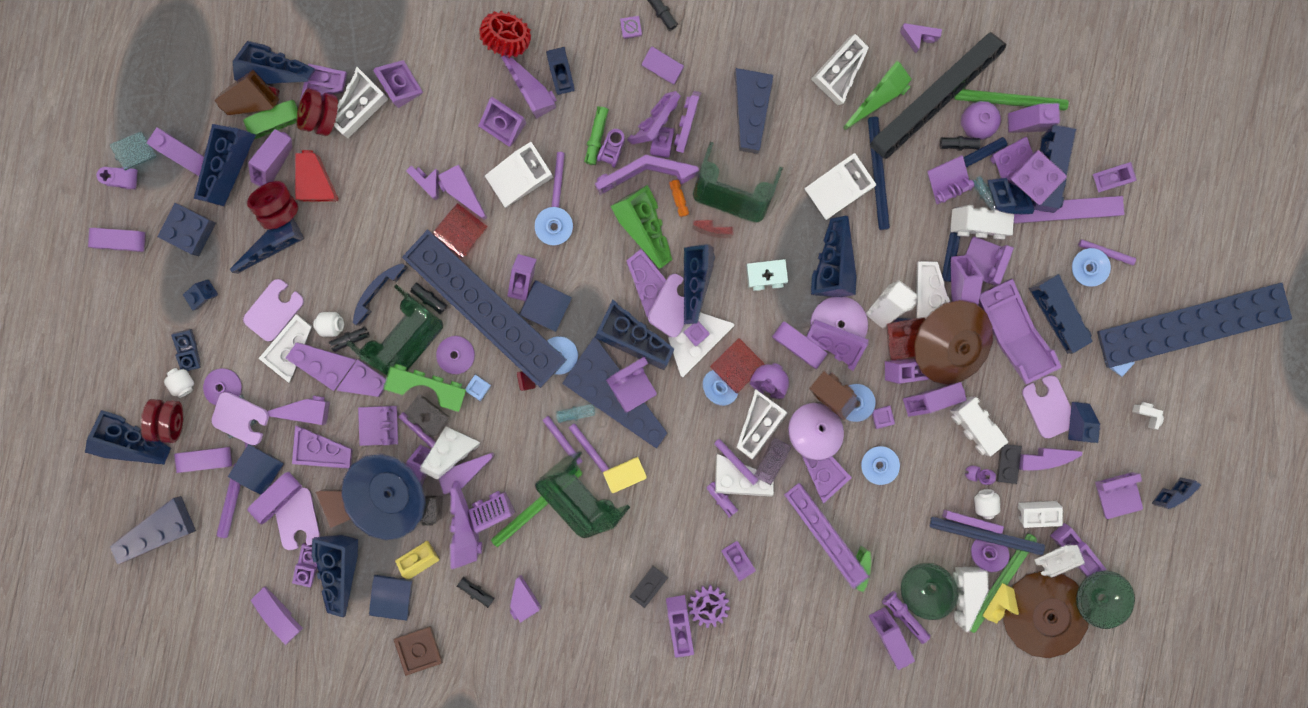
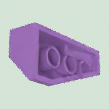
M506 55L501 57L536 119L556 108L554 102L557 100L552 91L548 92L537 79L512 57L508 58Z
M454 481L451 488V514H455L451 522V532H454L452 543L450 544L451 569L477 561L478 555L482 554V542H479V534L474 530L469 508L458 481Z

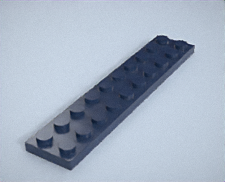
M427 229L402 256L415 271L538 387L542 388L567 361L559 351L430 230Z
M1283 282L1099 330L1097 334L1106 368H1112L1292 320V315Z

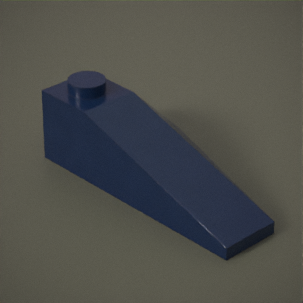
M292 218L288 223L278 228L268 229L230 268L231 273L238 274L304 240L305 238L295 219Z
M345 535L312 538L313 563L316 562L319 572L316 574L322 582L323 590L321 592L326 611L329 614L343 618L346 616L358 558V539Z

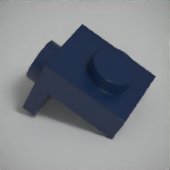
M209 280L195 283L183 294L192 311L199 309L209 299L218 296L217 291Z

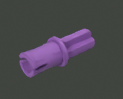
M715 481L707 486V490L717 501L716 505L719 504L728 517H731L738 511L728 498V494L715 493Z

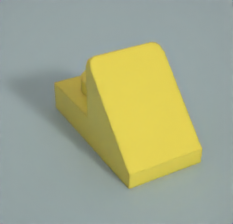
M1003 583L983 614V617L996 624L1003 618L1006 609L1019 615L1014 589Z

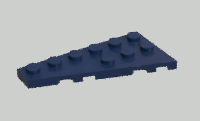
M594 337L562 384L657 449L667 434L666 430L645 402L627 413L624 411L606 381L621 370Z

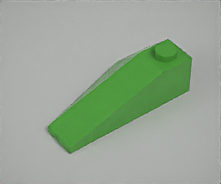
M899 61L895 62L843 127L845 130L893 101L899 94L904 95L911 87L908 83L912 79Z
M648 185L611 205L619 223L659 269L672 260L667 238L662 235L660 227L663 225L662 220L658 219L656 213L658 208L657 202Z

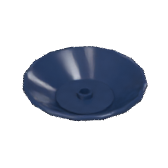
M383 454L364 456L350 466L343 478L341 496L345 511L356 527L367 535L382 540L399 539L415 530L423 517L425 498L421 483L410 467L397 458Z

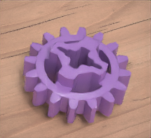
M709 585L708 589L701 586L702 591L699 592L695 589L696 596H690L693 602H689L688 606L693 609L689 610V614H694L692 620L696 621L698 619L699 626L704 622L706 628H709L710 623L716 627L717 621L723 623L722 617H728L725 610H730V606L725 604L729 602V599L723 598L725 592L719 593V587L712 590V585ZM709 594H713V595L717 596L718 598H717V599H713V598L709 597ZM702 596L703 600L701 604H698L696 606L698 599ZM707 602H710L712 605L711 610L704 608ZM721 608L720 613L715 616L717 609ZM699 614H705V615H707V616L709 617V619H708V618H704V617L700 616Z

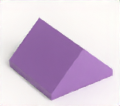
M404 60L380 66L373 70L390 99L398 108L423 93Z
M493 97L489 99L479 123L480 128L509 147L514 143L526 125V121L522 116Z

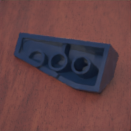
M250 41L245 43L233 59L235 81L251 70H254L265 84L308 82L315 72V68L296 59L289 60L281 52L278 54L272 52L271 47Z
M848 216L832 218L824 237L825 246L823 252L819 253L818 256L820 261L817 270H814L812 274L811 294L828 297L856 295L857 275Z
M708 244L684 247V324H697L715 260L714 247Z
M103 410L100 411L85 447V453L106 459L165 465L171 448L161 441H145L139 427H133L123 417Z

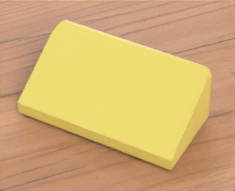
M638 457L603 472L611 493L620 491L647 478Z
M427 540L395 560L402 577L411 579L438 562L439 557Z

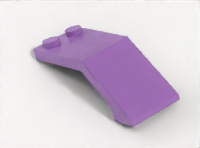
M645 155L609 176L604 174L598 177V182L595 183V186L601 195L646 169L677 176L682 185L698 176L699 169L697 166Z
M1009 279L980 293L979 303L990 319L996 341L1025 384H1029L1062 368L1055 351L1049 348L1035 329L1013 279Z

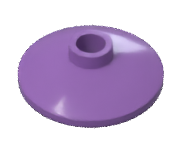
M451 336L444 339L436 352L439 366L450 374H461L467 371L472 366L475 357L471 343L459 336ZM454 351L458 354L455 359L451 357V353Z
M216 369L205 378L203 384V392L206 399L215 406L221 393L230 392L240 397L242 391L240 378L229 369ZM219 384L223 386L222 391H219L217 388Z
M976 539L971 547V556L979 568L987 572H997L1007 565L1009 550L1005 546ZM985 553L990 554L991 558H988Z

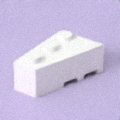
M856 34L850 36L811 80L837 105L844 104L846 95L854 82L855 75L869 47Z
M358 67L355 69V74L338 103L337 117L334 124L346 138H349L388 100L386 95Z
M973 206L952 209L951 232H957L958 236L968 237L969 234H976V238H987V235H991L993 239L1005 240V236L1013 235L1014 214L998 210H987V208L973 209Z
M897 281L887 286L866 312V315L881 328H884L903 312L910 311L916 304L915 298L917 295L900 281Z
M756 389L737 445L739 450L753 460L788 414Z
M968 396L966 401L959 403L950 410L953 414L951 417L957 425L961 424L965 429L963 432L969 440L973 439L977 444L975 447L981 455L992 456L1007 444L1008 441L997 425L993 424L989 419L988 412L986 410L983 411L977 404L980 402L978 398Z

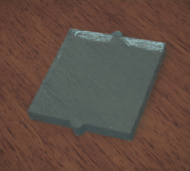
M142 132L109 144L115 154V160L120 162L124 171L157 158L152 148L146 144L147 140Z

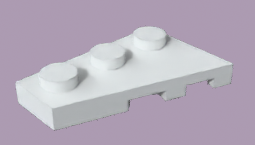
M917 262L916 319H926L932 311L944 303L950 302L938 262Z
M296 314L259 359L290 383L296 365L285 358L296 342L306 343L312 326Z
M445 427L422 464L420 471L439 479L453 468L454 464L459 460H463L467 457L468 453L476 450L480 442L449 427Z
M719 454L716 455L715 493L773 496L772 475L745 465L759 480L755 485H752L728 458Z

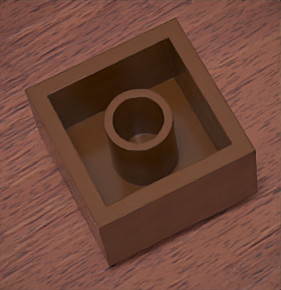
M823 371L809 387V390L820 402L842 420H845L859 404L856 399L857 395L847 384L842 386V383L839 381L840 379L832 372L827 374Z

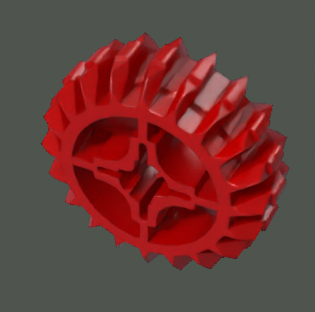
M494 11L492 14L488 13L482 20L479 34L480 40L483 41V45L487 46L488 50H493L494 54L498 53L501 57L506 55L510 58L511 56L517 57L522 55L528 49L531 41V29L527 28L528 24L523 23V19H518L516 15H510L509 12L506 14L503 11L499 13Z

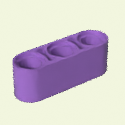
M89 228L88 247L144 252L146 233L130 230Z
M784 321L772 336L777 342L816 370L828 355L822 348Z
M230 447L174 454L176 473L232 466Z
M286 472L257 498L247 511L262 525L277 513L302 488V485L290 472Z

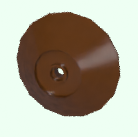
M964 300L944 303L932 311L920 326L915 340V360L922 374L933 382L947 385L962 382L975 374L988 358L993 343V326L987 313L976 303Z
M1042 571L1027 574L1012 586L1015 592L1019 615L1006 609L1003 621L1008 636L1019 649L1031 656L1053 658L1067 654L1080 644L1088 630L1090 608L1085 593L1076 581L1064 574L1050 577L1042 575ZM1049 614H1053V618L1051 620H1048L1047 618Z

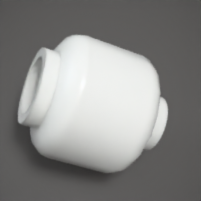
M321 312L317 315L313 325L320 336L335 337L343 331L344 320L337 312Z
M174 368L167 373L168 377L164 380V384L172 396L181 398L193 391L194 381L187 370Z
M980 490L974 497L975 512L982 516L983 519H993L995 515L999 514L1001 510L1000 498L993 490Z

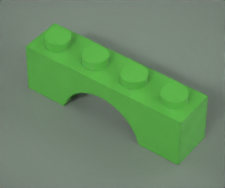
M395 364V367H389L383 386L384 390L404 395L411 387L417 385L428 386L435 391L438 397V404L441 407L459 412L466 389L462 388L461 383L451 381V384L443 382L444 378L434 375L432 378L425 377L424 372L414 370L412 373L406 371L407 367Z

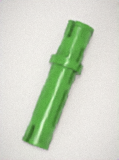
M597 107L589 141H587L588 148L584 160L586 164L596 165L599 149L602 147L601 139L609 112L608 108Z

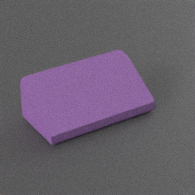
M652 46L641 65L673 85L684 69L682 64Z

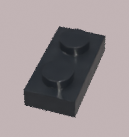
M1005 444L1000 448L997 482L1017 484L1022 446Z
M652 566L630 594V598L643 608H646L668 579V576L655 566Z

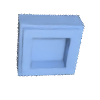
M474 375L465 389L467 393L481 401L491 387V384Z

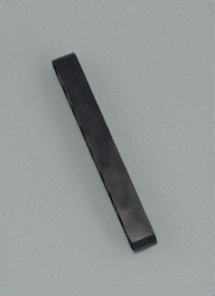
M992 32L988 33L872 140L870 147L882 158H889L999 57L1007 44Z

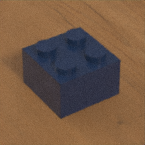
M174 203L157 237L191 255L200 256L216 222L183 205Z

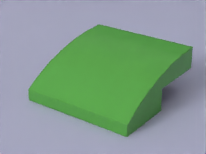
M860 546L856 559L870 576L871 555L865 547ZM869 578L858 585L856 589L864 593Z

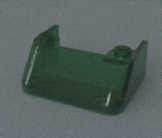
M710 142L693 189V199L699 204L749 222H761L767 213L783 167L778 168L772 184L761 182L756 186L753 194L717 181L719 168L716 164L708 161L714 144Z
M397 284L394 288L405 297L400 303V310L405 316L382 343L376 340L368 341L362 348H359L350 341L346 343L361 360L386 376L389 367H395V364L407 367L406 371H408L443 329V322L433 312Z
M581 451L564 457L540 477L535 483V488L579 537L588 538L614 529L630 506L625 505L616 508L610 500L601 499L598 501L575 476V473L578 471L576 461L583 454Z

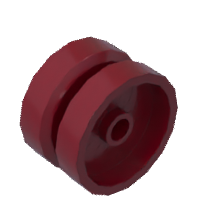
M306 89L298 107L297 128L306 132L314 130L318 135L328 136L334 127L337 117V96L329 93L321 95L318 90Z
M272 181L260 186L253 191L247 200L248 208L256 216L257 221L264 229H275L285 225L292 220L299 209L298 203L290 195L286 185L281 181Z
M149 399L146 402L141 418V433L145 441L177 442L182 431L184 419L183 407L180 401L169 400L164 402L160 399Z

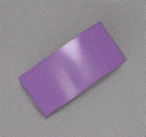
M303 543L299 561L295 566L292 583L311 588L316 575L317 564L316 562L313 563L312 545L307 546L306 543Z

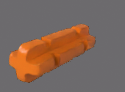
M679 180L669 182L670 188L673 190L672 195L676 207H678L679 216L689 215L688 207L685 206L686 201L682 189H680Z

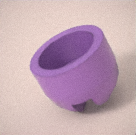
M973 465L968 466L966 470L969 472L965 473L966 478L977 482L981 468Z
M984 469L979 474V480L984 485H991L996 481V474L992 470Z

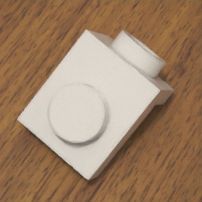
M1142 402L1141 405H1134L1132 412L1149 416L1148 428L1158 430L1164 420L1163 411L1154 409L1153 404Z

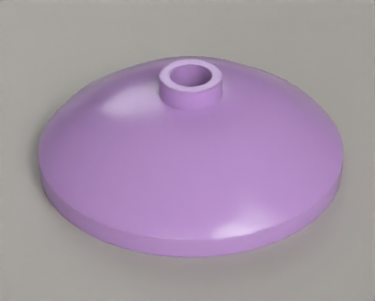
M831 297L824 300L815 308L810 321V327L814 319L837 328H839L838 322L843 321L844 327L839 329L865 338L868 330V320L865 311L856 301L848 297Z
M820 403L803 405L794 412L789 421L788 433L790 441L796 451L802 456L811 460H824L833 456L840 449L844 438L843 425L839 416L827 406ZM819 426L823 428V432L819 430Z

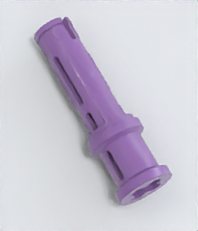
M895 591L887 594L883 598L882 603L891 609L894 617L902 620L921 644L926 643L931 635L908 611L907 604L900 601Z

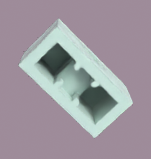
M785 259L746 264L748 288L753 287V291L764 290V286L772 285V289L784 287L783 284L788 283ZM765 271H768V274H772L769 281L762 277Z

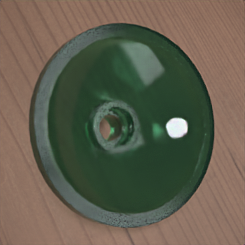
M920 563L911 567L905 573L901 582V595L908 609L916 616L926 620H939L948 616L956 607L958 587L953 576L943 567L934 563ZM931 585H934L936 587V590H933L931 588Z
M1102 570L1090 574L1082 581L1077 590L1076 604L1080 615L1086 622L1100 629H1112L1122 625L1131 616L1135 605V595L1131 584L1126 578L1116 572ZM1103 594V599L1099 600V595Z

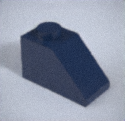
M565 47L546 51L556 94L560 95L575 91Z
M1072 402L1068 440L1099 443L1100 422L1092 406L1088 403Z

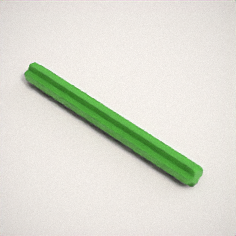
M963 89L954 97L955 100L988 101L992 104L1022 107L1059 103V110L1062 111L1067 110L1069 104L1066 99Z
M577 466L574 467L491 539L494 546L499 547L582 475V471Z
M1029 533L1024 538L1025 540L1037 542V538ZM1015 551L987 593L971 626V632L975 633L985 619L983 614L1001 584L1008 585L1029 552Z

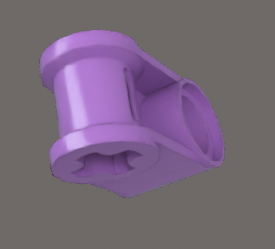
M612 129L609 131L604 145L598 154L597 161H604L611 164L613 168L616 167L625 143V136L621 130ZM614 134L621 135L622 138L619 143L611 141V137Z
M102 167L97 171L98 181L107 186L124 189H136L137 169Z

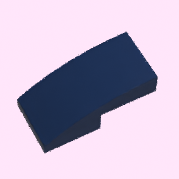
M192 328L171 334L177 351L175 356L180 370L190 371L200 368V358Z

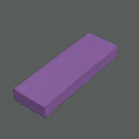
M945 509L942 514L944 518L1000 534L1003 532L1004 527L999 524Z

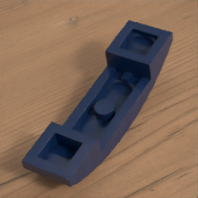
M399 264L384 271L366 288L355 309L353 317L355 325L360 326L372 312L366 306L389 278L397 282L408 269L405 264Z

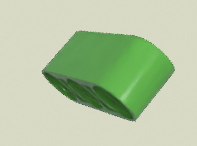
M289 100L274 106L271 110L251 115L245 118L243 122L247 132L255 134L254 139L272 133L274 129L280 130L297 123L298 107L295 100Z

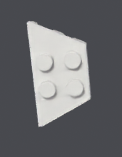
M700 313L698 321L710 333L700 344L695 347L683 333L692 324H684L677 337L668 338L670 345L674 348L673 354L682 377L734 326L733 323Z

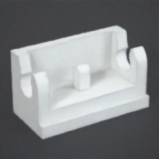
M1057 501L1018 503V509L1021 511L1019 521L1023 524L1024 528L1062 526L1063 507Z
M1066 545L1035 559L1036 565H1042L1045 569L1041 574L1055 577L1085 564L1078 545Z

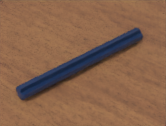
M876 116L868 118L870 144L880 133L879 118ZM870 147L873 178L876 183L874 188L879 230H887L890 228L883 158Z
M932 517L929 527L1038 555H1043L1045 551V545L936 517Z

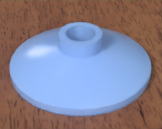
M546 208L538 214L535 220L536 235L545 244L560 245L567 241L572 234V219L561 208ZM557 224V230H552L551 225Z
M1084 249L1073 259V276L1084 286H1098L1105 282L1110 274V261L1106 254L1098 249ZM1087 265L1092 267L1090 272L1086 269Z
M553 337L547 340L567 359L555 374L561 375L571 371L578 360V351L574 343L565 337Z
M715 369L705 375L703 390L713 403L725 406L734 402L738 395V387L736 381L729 373Z
M849 385L855 391L854 393L857 395L856 399L860 402V406L855 407L846 420L852 422L863 421L875 409L874 394L864 385Z
M878 446L871 448L865 453L861 462V469L868 481L877 485H885L897 477L900 470V462L894 451L887 447ZM877 462H882V468L878 469L876 467Z

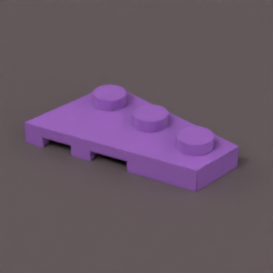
M676 91L666 93L651 110L652 116L642 121L638 126L640 130L634 136L630 135L627 140L633 145L656 139L659 129L668 121V115L677 107V101L681 96Z
M693 91L691 97L687 96L684 108H687L686 116L682 115L679 124L682 127L681 134L676 135L674 142L678 152L684 153L692 121L696 113L697 103L700 99V92Z
M640 249L626 261L648 318L649 312L666 279L644 251Z
M814 319L807 333L809 340L823 350L830 351L835 355V359L845 362L852 371L868 345V339Z
M296 342L285 358L333 391L356 361L354 358Z
M295 426L292 464L350 468L352 464V448L300 426Z
M802 456L823 504L852 478L832 456L824 460H811Z

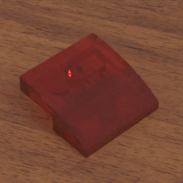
M457 203L439 224L433 235L463 259L479 237L487 230L488 226Z
M713 220L693 221L692 229L711 237L731 238L733 235V227H713Z
M925 317L886 324L891 361L915 356V340L920 326L925 321Z
M738 338L710 367L737 394L751 380L756 369L766 364Z

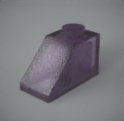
M774 437L754 474L755 477L771 485L792 446Z

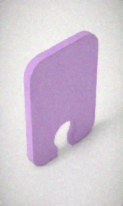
M671 274L667 278L648 315L649 322L669 337H677L684 326V296L681 297L677 293V287L682 283L683 278L678 274Z
M280 279L273 280L244 316L245 325L265 341H274L304 304L303 297L296 291L291 295L289 302L283 303L280 301V292L288 287V284Z
M1050 375L1041 379L1048 389L1044 397H1039L1036 394L1034 383L1026 385L1022 390L1023 398L1038 431L1044 438H1052L1069 430L1071 414L1070 404L1057 377Z
M230 392L221 393L212 416L213 426L250 445L259 444L263 434L252 431L250 423L255 419L260 424L267 425L269 419L268 412Z
M301 488L275 513L281 542L287 550L299 548L298 543L295 541V533L299 530L306 532L307 546L312 545V538L320 537L312 494L309 489Z

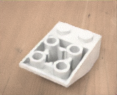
M532 142L515 151L485 175L505 208L554 178Z
M854 153L804 189L825 220H827L874 188L876 183Z
M978 566L955 567V572L953 573V583L956 584V592L953 593L954 603H957V611H954V620L966 632L970 631L988 593L987 571Z

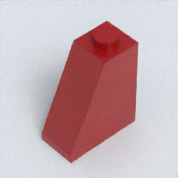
M302 150V153H295V199L300 202H338V196L320 156L313 153L312 150Z

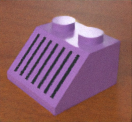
M500 491L489 495V500L483 502L481 499L472 504L473 508L469 510V514L476 533L515 513L506 492L500 493Z

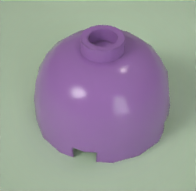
M988 101L972 103L964 110L961 116V126L965 134L970 138H980V140L990 138L995 134L1001 122L999 110Z
M766 364L756 369L751 377L750 385L762 394H764V391L771 393V398L783 399L789 388V378L786 372L782 370L783 367L779 364Z

